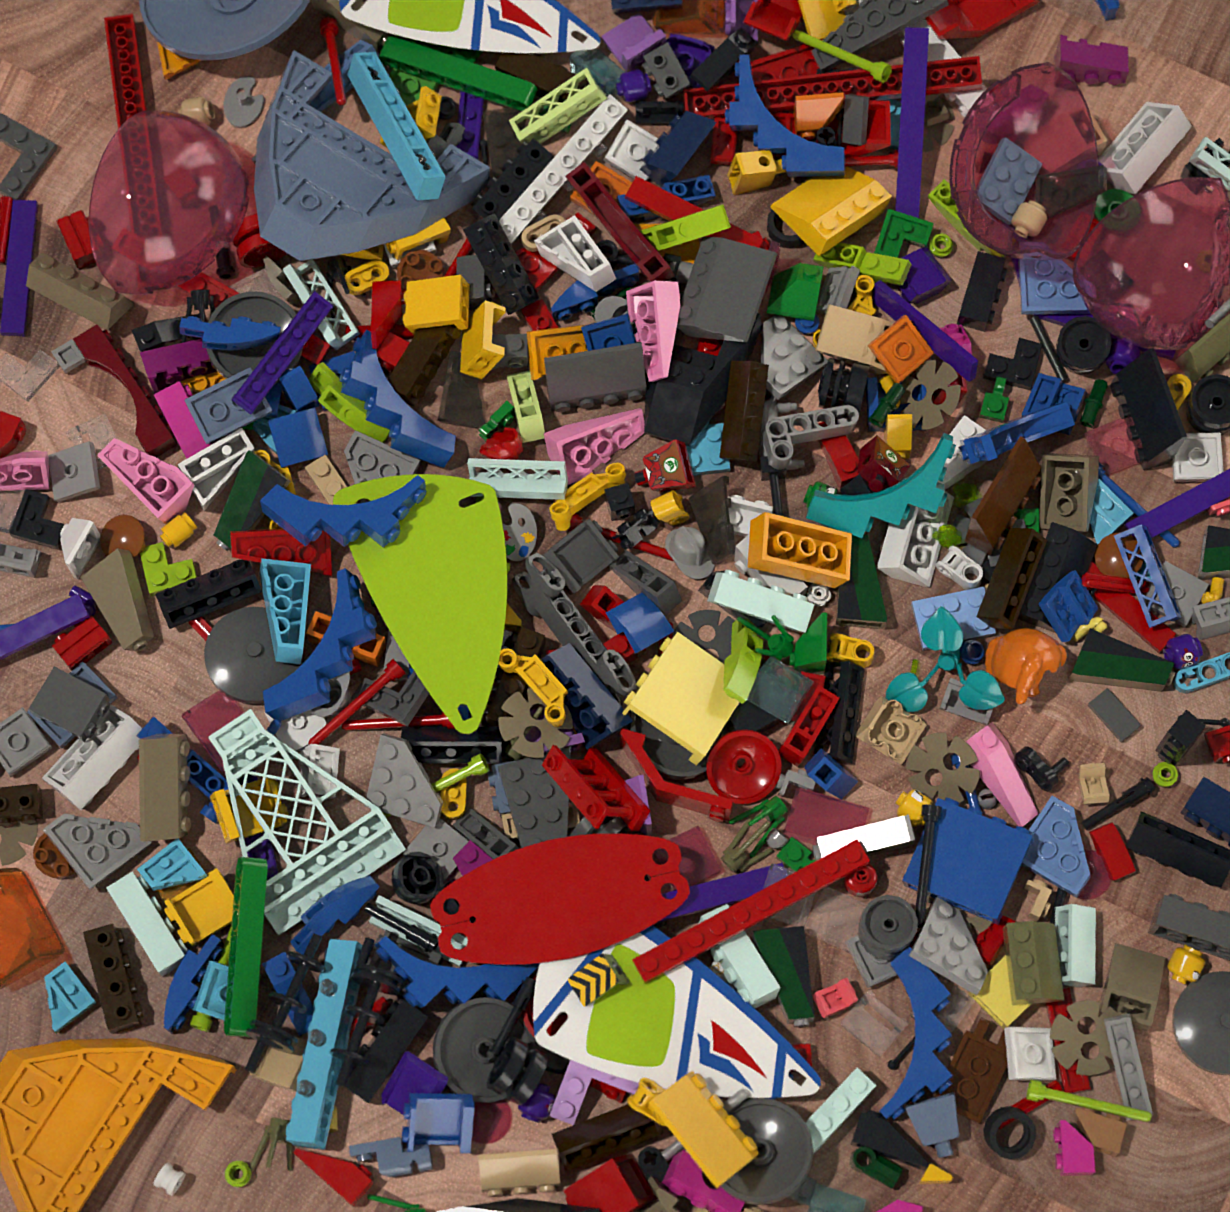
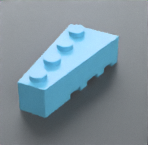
M261 558L259 575L275 661L301 664L311 564Z

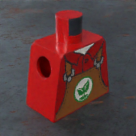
M677 439L643 457L645 469L634 473L638 486L649 483L650 489L656 492L696 487L686 445Z

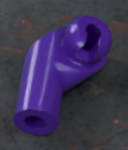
M74 585L69 592V596L72 597L79 593L89 615L94 616L97 609L93 597L87 591Z

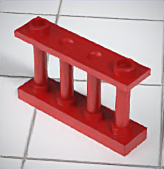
M553 745L542 763L543 768L596 829H599L606 816L620 817L632 831H639L650 813V809L596 748H589L583 760L568 759L557 745Z

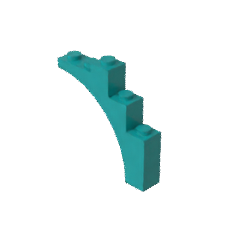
M943 433L935 450L920 468L908 478L879 492L860 495H839L815 489L806 518L862 538L865 531L870 532L874 518H871V516L899 526L901 519L906 520L911 506L907 504L936 513L938 507L943 508L948 495L944 493L945 485L938 481L942 482L945 477L947 467H944L946 459H951L954 454L956 445L953 444V436Z

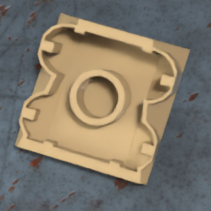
M881 696L874 702L872 709L856 731V737L901 765L927 724L916 714H910L903 710L901 703L897 700H888Z
M297 1038L298 1044L295 1046L291 1045L295 1049L292 1054L266 1046L254 1074L250 1073L249 1075L279 1088L296 1092L298 1086L297 1077L299 1072H301L303 1050L307 1045V1041Z

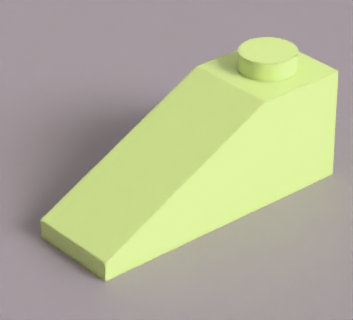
M530 370L507 375L522 442L544 439L543 418L534 383L531 380Z

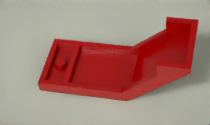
M758 0L757 2H752L743 24L787 41L803 21V15L798 0Z
M947 0L948 6L924 19L938 39L981 37L1039 3V0Z
M869 100L865 145L844 143L841 139V147H844L845 157H857L890 147V101ZM770 112L776 121L795 134L794 113ZM835 118L828 127L835 131V139L837 141L838 120ZM786 153L772 154L774 160L782 159V155H786Z
M621 728L620 746L639 775L644 776L645 784L656 801L709 815V819L713 821L723 822L724 820H730L733 800L664 781L643 749L646 735Z

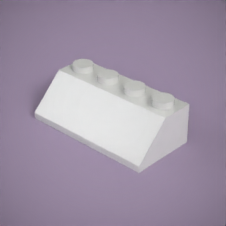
M1146 102L1097 160L1106 168L1107 176L1105 181L1115 189L1136 194L1192 127L1181 108L1176 105Z
M947 493L943 508L938 507L936 513L907 504L911 506L907 519H901L899 526L889 523L877 569L894 579L930 587L954 497Z
M111 704L107 713L98 719L94 735L91 738L88 737L85 742L78 738L42 777L46 783L80 810L92 802L94 795L109 783L113 774L127 763L128 758L135 750L139 749V738L136 735L142 728L129 715Z

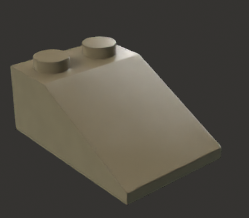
M1058 453L1042 455L1040 529H1049L1051 523L1054 522L1076 531H1088L1098 483L1099 456Z

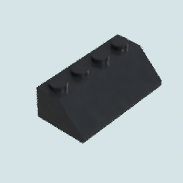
M1052 522L1046 536L1045 548L1019 613L1018 620L1056 633L1040 608L1039 603L1050 589L1071 571L1076 570L1080 578L1088 571L1097 544L1074 529Z

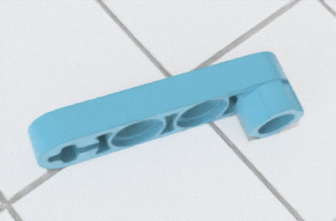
M1230 652L1178 671L1173 680L1175 689L1181 693H1189L1229 679L1230 670L1225 667V660L1230 659ZM1211 667L1215 671V677L1212 679L1205 678L1202 675V668ZM1194 671H1196L1197 678L1191 680L1188 686L1185 683L1181 684L1179 682L1183 675L1188 679L1195 675Z

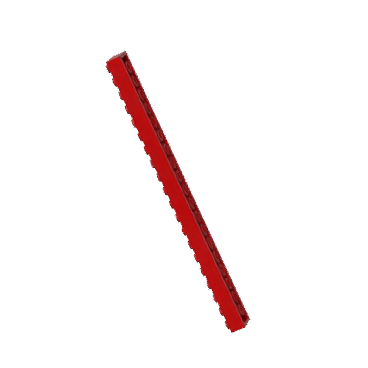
M133 14L104 18L131 232L165 251L135 18ZM135 263L140 291L170 286L168 281Z
M980 56L927 62L926 95L982 89ZM903 64L892 66L891 75L884 83L875 80L871 72L859 69L754 81V85L766 109L773 113L794 110L795 97L803 95L844 92L842 105H845L846 94L869 97V100L899 99L902 95ZM739 83L714 86L708 92L702 87L684 89L685 111L712 120L715 117L725 118V110L730 109V102H739V100H735V86H739Z

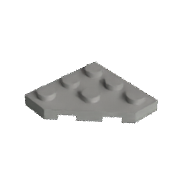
M776 314L762 324L760 336L762 337L761 363L769 365L766 389L779 400L823 370L828 360L820 352L815 351L816 348L782 315Z
M356 430L344 450L355 484L389 476L416 474L421 464L420 460L392 449L390 446ZM360 499L361 503L370 501L368 499Z
M385 733L381 734L366 799L379 807L381 812L433 828L437 827L443 800L439 794H436L429 782V776L411 751L412 747L408 740Z
M64 813L43 829L89 890L152 844L151 841H140V827L137 823L133 822L124 823L111 821L110 819L79 817Z
M937 897L930 907L924 925L921 927L909 956L977 995L982 988L988 970L959 909Z

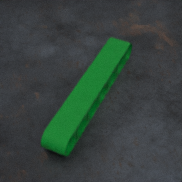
M394 36L387 37L378 57L381 63L388 67L519 111H523L532 105L538 88L533 83Z
M239 857L236 864L224 1016V1033L226 1036L249 1037L246 1034V1030L252 1028L250 1026L251 1020H256L267 882V861L264 858Z

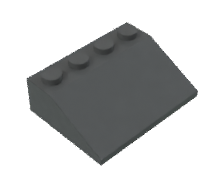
M704 236L680 303L677 328L689 337L747 343L777 254L773 251L725 238Z
M641 342L544 358L546 387L551 411L562 413L575 407L586 409L593 407L594 404L604 403L610 405L617 403L618 400L628 399L635 401L641 399L642 396H646V379Z

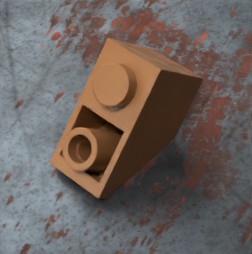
M1076 1107L1073 1110L1072 1117L1083 1137L1093 1145L1094 1150L1114 1157L1117 1156L1127 1123L1121 1122L1122 1118L1113 1114H1106L1105 1117L1096 1114L1097 1110Z

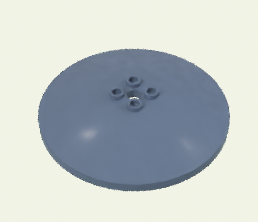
M139 0L142 18L148 30L163 47L177 55L190 59L221 60L249 53L277 38L298 19L310 0Z

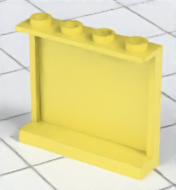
M677 632L672 639L669 637L665 639L659 648L663 651L660 657L658 655L653 657L647 666L651 669L648 675L646 673L641 675L635 684L639 687L636 693L631 691L623 702L627 706L622 714L626 715L629 710H632L692 752L688 760L697 766L711 748L739 704V701L735 698H730L724 691V664Z

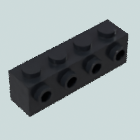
M534 138L529 143L524 141L516 151L519 155L515 160L509 159L501 168L503 171L502 175L499 178L494 176L486 185V188L489 190L483 196L479 193L470 205L473 208L470 214L479 221L495 213L497 219L500 220L555 156Z
M495 213L463 229L508 315L540 299Z
M240 559L196 578L189 579L174 587L167 588L155 595L167 625L171 629L258 594L262 590L250 561Z
M402 726L401 738L408 740L412 747L411 751L418 763L468 764L472 757L481 753L488 764H502L503 737L499 727L478 726L474 732L463 734L456 729H448L443 726Z
M1140 812L1126 845L1127 848L1136 854L1155 859L1159 864L1178 869L1185 875H1192L1201 879L1208 885L1222 887L1230 871V849L1145 812Z
M399 999L398 1002L394 1000L385 1012L388 1015L385 1022L377 1024L370 1034L373 1038L369 1044L366 1045L364 1043L360 1047L357 1054L369 1059L370 1065L368 1067L353 1065L347 1084L344 1087L366 1103L370 1102L428 1018V1016L411 1006L404 999Z

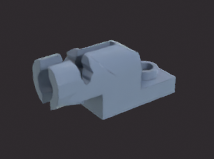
M396 1137L349 1146L350 1157L352 1159L357 1158V1162L372 1160V1155H377L379 1173L383 1176L395 1177L412 1174L414 1162L418 1164L421 1172L433 1170L429 1144L414 1145L413 1152H408L407 1148H403L402 1138Z

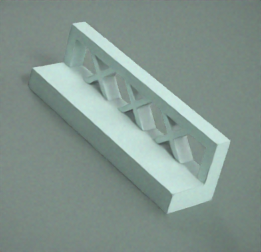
M1204 137L1189 162L1230 191V169L1221 163L1223 161L1230 163V154L1209 138ZM1205 146L1213 150L1214 157L1203 150Z
M314 259L308 260L297 269L291 264L282 269L303 304L316 291L317 287H322L326 289L325 299L338 308L336 319L326 316L318 326L328 344L338 350L360 334ZM310 268H313L315 271L313 282L305 281L302 277V274ZM346 324L351 331L340 338L338 335L339 325Z
M468 458L469 479L492 486L497 497L565 500L568 485L565 461ZM475 467H483L488 471L476 472ZM500 468H507V469H509V470L512 471V472H511V473H503V472L500 471L499 469H500ZM524 469H532V470L535 471L536 473H535V474H527V473L524 472L523 470H524ZM560 470V475H552L547 471ZM476 493L471 496L482 497L484 495L482 493Z
M380 895L378 896L376 905L379 909L410 926L414 924L431 935L435 933L437 938L441 933L440 924ZM373 916L370 918L369 923L384 931L388 930L393 935L415 944L407 940L405 934ZM458 933L454 934L451 939L452 946L456 949H463L467 945V937ZM439 945L435 952L442 954L443 960L461 968L464 961L452 959L441 953Z

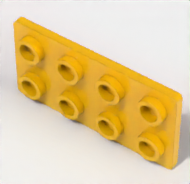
M798 0L807 33L817 39H823L832 31H836L844 23L843 20L846 18L845 11L856 4V0Z

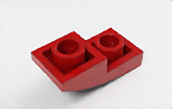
M1113 822L1089 832L1097 855L1103 859L1110 880H1117L1136 871L1129 852Z

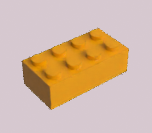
M764 512L750 521L748 568L836 588L850 580L852 533Z

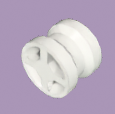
M166 1163L155 1178L153 1185L157 1188L163 1187L166 1189L167 1194L173 1196L181 1186L186 1174L182 1171H175L171 1164Z

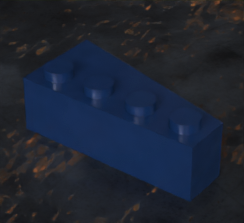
M570 643L541 659L544 665L568 691V694L564 696V705L568 707L571 713L573 727L577 734H583L586 749L609 738L621 730V728L633 722L628 714H622L624 711L622 706Z

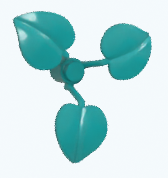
M942 606L924 623L921 630L922 641L929 649L934 651L942 649L935 667L920 683L914 673L906 672L899 674L891 681L886 691V699L897 700L901 703L903 710L907 712H916L926 705L928 692L923 686L927 684L937 670L942 668L950 671L956 668L960 682L964 685L959 690V698L965 705L972 709L987 710L997 707L1005 701V696L1001 691L998 681L990 673L983 670L973 671L965 680L962 664L959 662L961 657L959 648L963 643V632L953 615Z

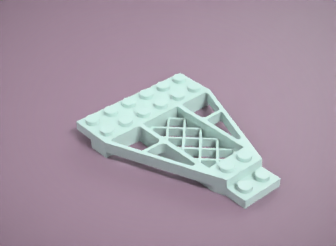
M251 709L208 737L223 760L235 822L240 835L239 841L242 856L248 857V851L263 841L270 840L287 864L286 869L266 882L264 915L278 935H281L302 921L301 916L323 896L348 882L370 875L406 850L379 807L266 731ZM280 753L283 759L274 758V756ZM292 759H298L337 787L320 798L316 797L292 762ZM269 761L284 763L282 777L267 775ZM266 762L264 774L252 772ZM287 765L297 780L284 778ZM248 775L263 777L260 791L245 789ZM245 776L243 787H241L237 780ZM266 778L280 781L278 795L263 792ZM283 782L298 784L296 798L281 796ZM301 786L311 801L299 799ZM341 789L371 809V812L342 831L337 829L322 806L323 801ZM245 792L259 795L257 808H255ZM238 795L242 797L264 830V835L249 846H245L236 803ZM262 796L277 798L274 812L259 810ZM280 799L295 802L292 816L277 813ZM298 803L313 805L310 819L295 817ZM315 807L325 822L313 820ZM259 813L273 816L271 830ZM276 817L291 819L289 833L274 831ZM294 820L309 823L306 837L291 834ZM312 824L327 826L324 840L309 838ZM330 827L335 836L327 840ZM274 835L288 837L285 851ZM290 838L305 840L303 855L288 852ZM308 841L321 843L320 846L306 854ZM288 856L298 857L300 859L295 863H292Z

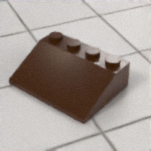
M1019 437L970 520L965 542L990 556L994 549L1000 550L1006 539L1003 537L1006 529L1010 530V528H1013L1018 519L1015 516L1017 510L1021 509L1023 511L1030 499L1027 496L1030 489L1035 491L1041 481V477L1038 476L1041 467L1025 438Z

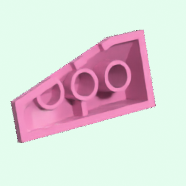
M652 281L626 291L628 316L630 322H635L637 329L635 334L636 341L642 343L644 367L649 382H655L668 377L680 311L678 282Z
M640 408L565 425L544 433L550 460L565 461L568 485L580 481L591 472L593 473V469L602 462L604 464L611 459L610 456L620 448L625 449L643 435L645 423L643 411Z
M116 438L97 455L163 523L167 524L178 514L181 515L186 510L194 484L178 467L148 455Z
M48 451L21 452L1 458L0 491L49 489L50 466Z
M991 722L966 741L978 759L977 762L970 765L973 769L980 770L979 777L1015 823L1023 827L1038 815V811L1021 771L1016 764L1008 741L994 723Z

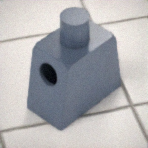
M954 1092L906 1105V1111L923 1146L935 1144L938 1158L952 1155L953 1150L950 1139L959 1137Z

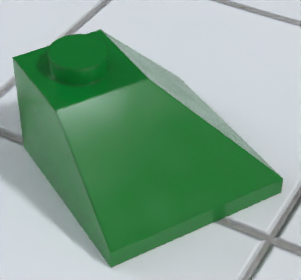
M798 263L774 275L766 313L814 321L824 267Z
M822 612L806 630V633L795 643L794 651L789 655V665L794 666V674H801V671L824 674L827 661V613Z

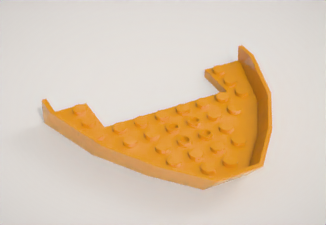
M138 1038L72 1039L9 1050L0 1062V1171L18 1212H80L162 1084L206 1111L230 1072L234 1074L237 1069L232 1064L213 1055Z

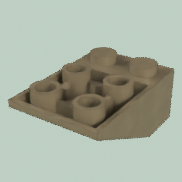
M1115 943L1100 1001L1098 1017L1108 1007H1111L1119 1015L1129 1013L1133 1028L1147 1031L1152 1026L1158 1002L1165 957Z

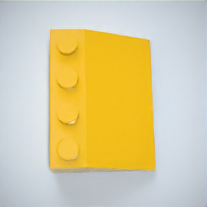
M845 167V176H813L771 204L770 208L818 256H821L883 214L892 195L877 180L850 167Z
M692 1070L651 1100L649 1104L715 1187L718 1188L760 1153L756 1150L757 1145L754 1140L749 1136H745L739 1129L741 1126L734 1116L728 1115L723 1109L724 1104L721 1099L715 1094L712 1095L707 1089L705 1079L700 1074H695Z

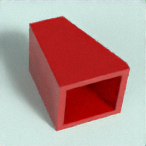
M632 1153L612 1158L563 1190L566 1195L567 1204L599 1208L601 1212H636L658 1199Z

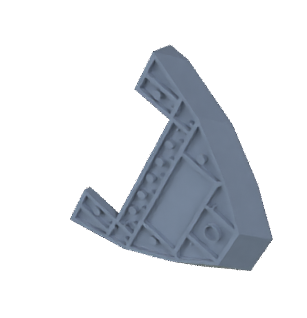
M293 50L257 137L254 194L260 237L299 261L359 252L417 234L472 202L486 187L490 167L450 144L437 159L440 168L446 176L439 199L416 200L391 154L309 106L314 98L332 80L333 73Z

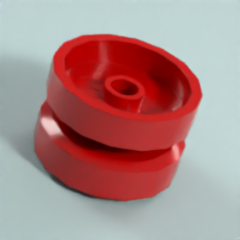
M257 213L239 220L229 231L233 245L237 248L236 252L240 264L244 267L265 266L264 258L266 256L276 262L287 254L260 237Z

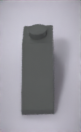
M625 550L616 561L609 564V568L637 595L640 593L645 594L660 609L664 616L682 601L673 580L629 551Z
M471 808L453 824V827L468 841L471 840L492 859L519 849L516 844Z

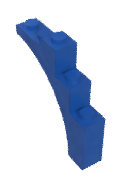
M740 55V62L735 63V76L739 77V86H735V100H739V102H730V109L725 110V123L729 124L731 131H758L754 132L753 135L754 147H758V151L769 150L772 154L786 153V155H782V170H786L788 177L845 176L844 147L825 146L808 141L790 132L776 121L764 106L755 89L750 56Z
M366 330L361 338L358 337L353 346V351L356 352L348 369L344 368L340 375L339 381L342 382L341 393L365 402L364 409L367 410L366 421L390 429V448L444 468L454 454L456 435L438 428L421 417L395 392L380 366L376 349H372L371 331Z
M1062 402L1010 420L1008 423L985 430L980 434L960 440L961 446L958 447L961 459L963 461L966 460L967 464L990 461L998 458V455L1013 449L1020 436L1025 438L1028 443L1074 426L1075 423L1068 402Z
M417 475L405 486L387 496L365 503L329 505L309 501L292 494L276 484L260 500L262 512L304 546H307L311 541H316L323 530L344 547L350 541L354 542L359 537L361 531H363L384 548L389 542H394L399 536V520L407 516L409 509L415 503L418 504L424 499L426 485L425 480Z
M346 568L337 571L338 590L335 609L321 642L310 657L295 672L280 683L262 691L265 713L273 719L283 721L329 703L331 686L328 680L353 670L352 660L354 659V654L351 648L376 638L375 628L377 623L375 617L364 610V603L359 589H361L360 580Z
M387 936L381 937L374 944L377 948V955L384 962L388 960L395 967L393 971L403 981L407 979L409 983L402 989L406 993L404 998L411 1006H418L419 1008L429 1003L442 989L445 990L444 996L452 1004L457 1003L459 1005L460 1003H465L482 986L485 988L483 992L488 998L504 1001L521 984V981L525 980L540 964H484L476 967L454 968L438 966L417 959L400 949Z
M910 946L896 957L890 965L902 981L911 1001L915 1018V1043L912 1060L903 1082L894 1096L880 1109V1113L886 1120L890 1117L893 1120L897 1119L905 1112L906 1109L903 1106L910 1100L915 1103L925 1094L923 1090L925 1087L932 1094L937 1091L942 1094L952 1085L949 1080L953 1078V1075L934 1054L936 1050L941 1053L951 1044L949 1039L952 1037V1034L933 1013L935 1009L940 1012L950 1003L948 998L951 997V993L927 966L909 956L912 950Z

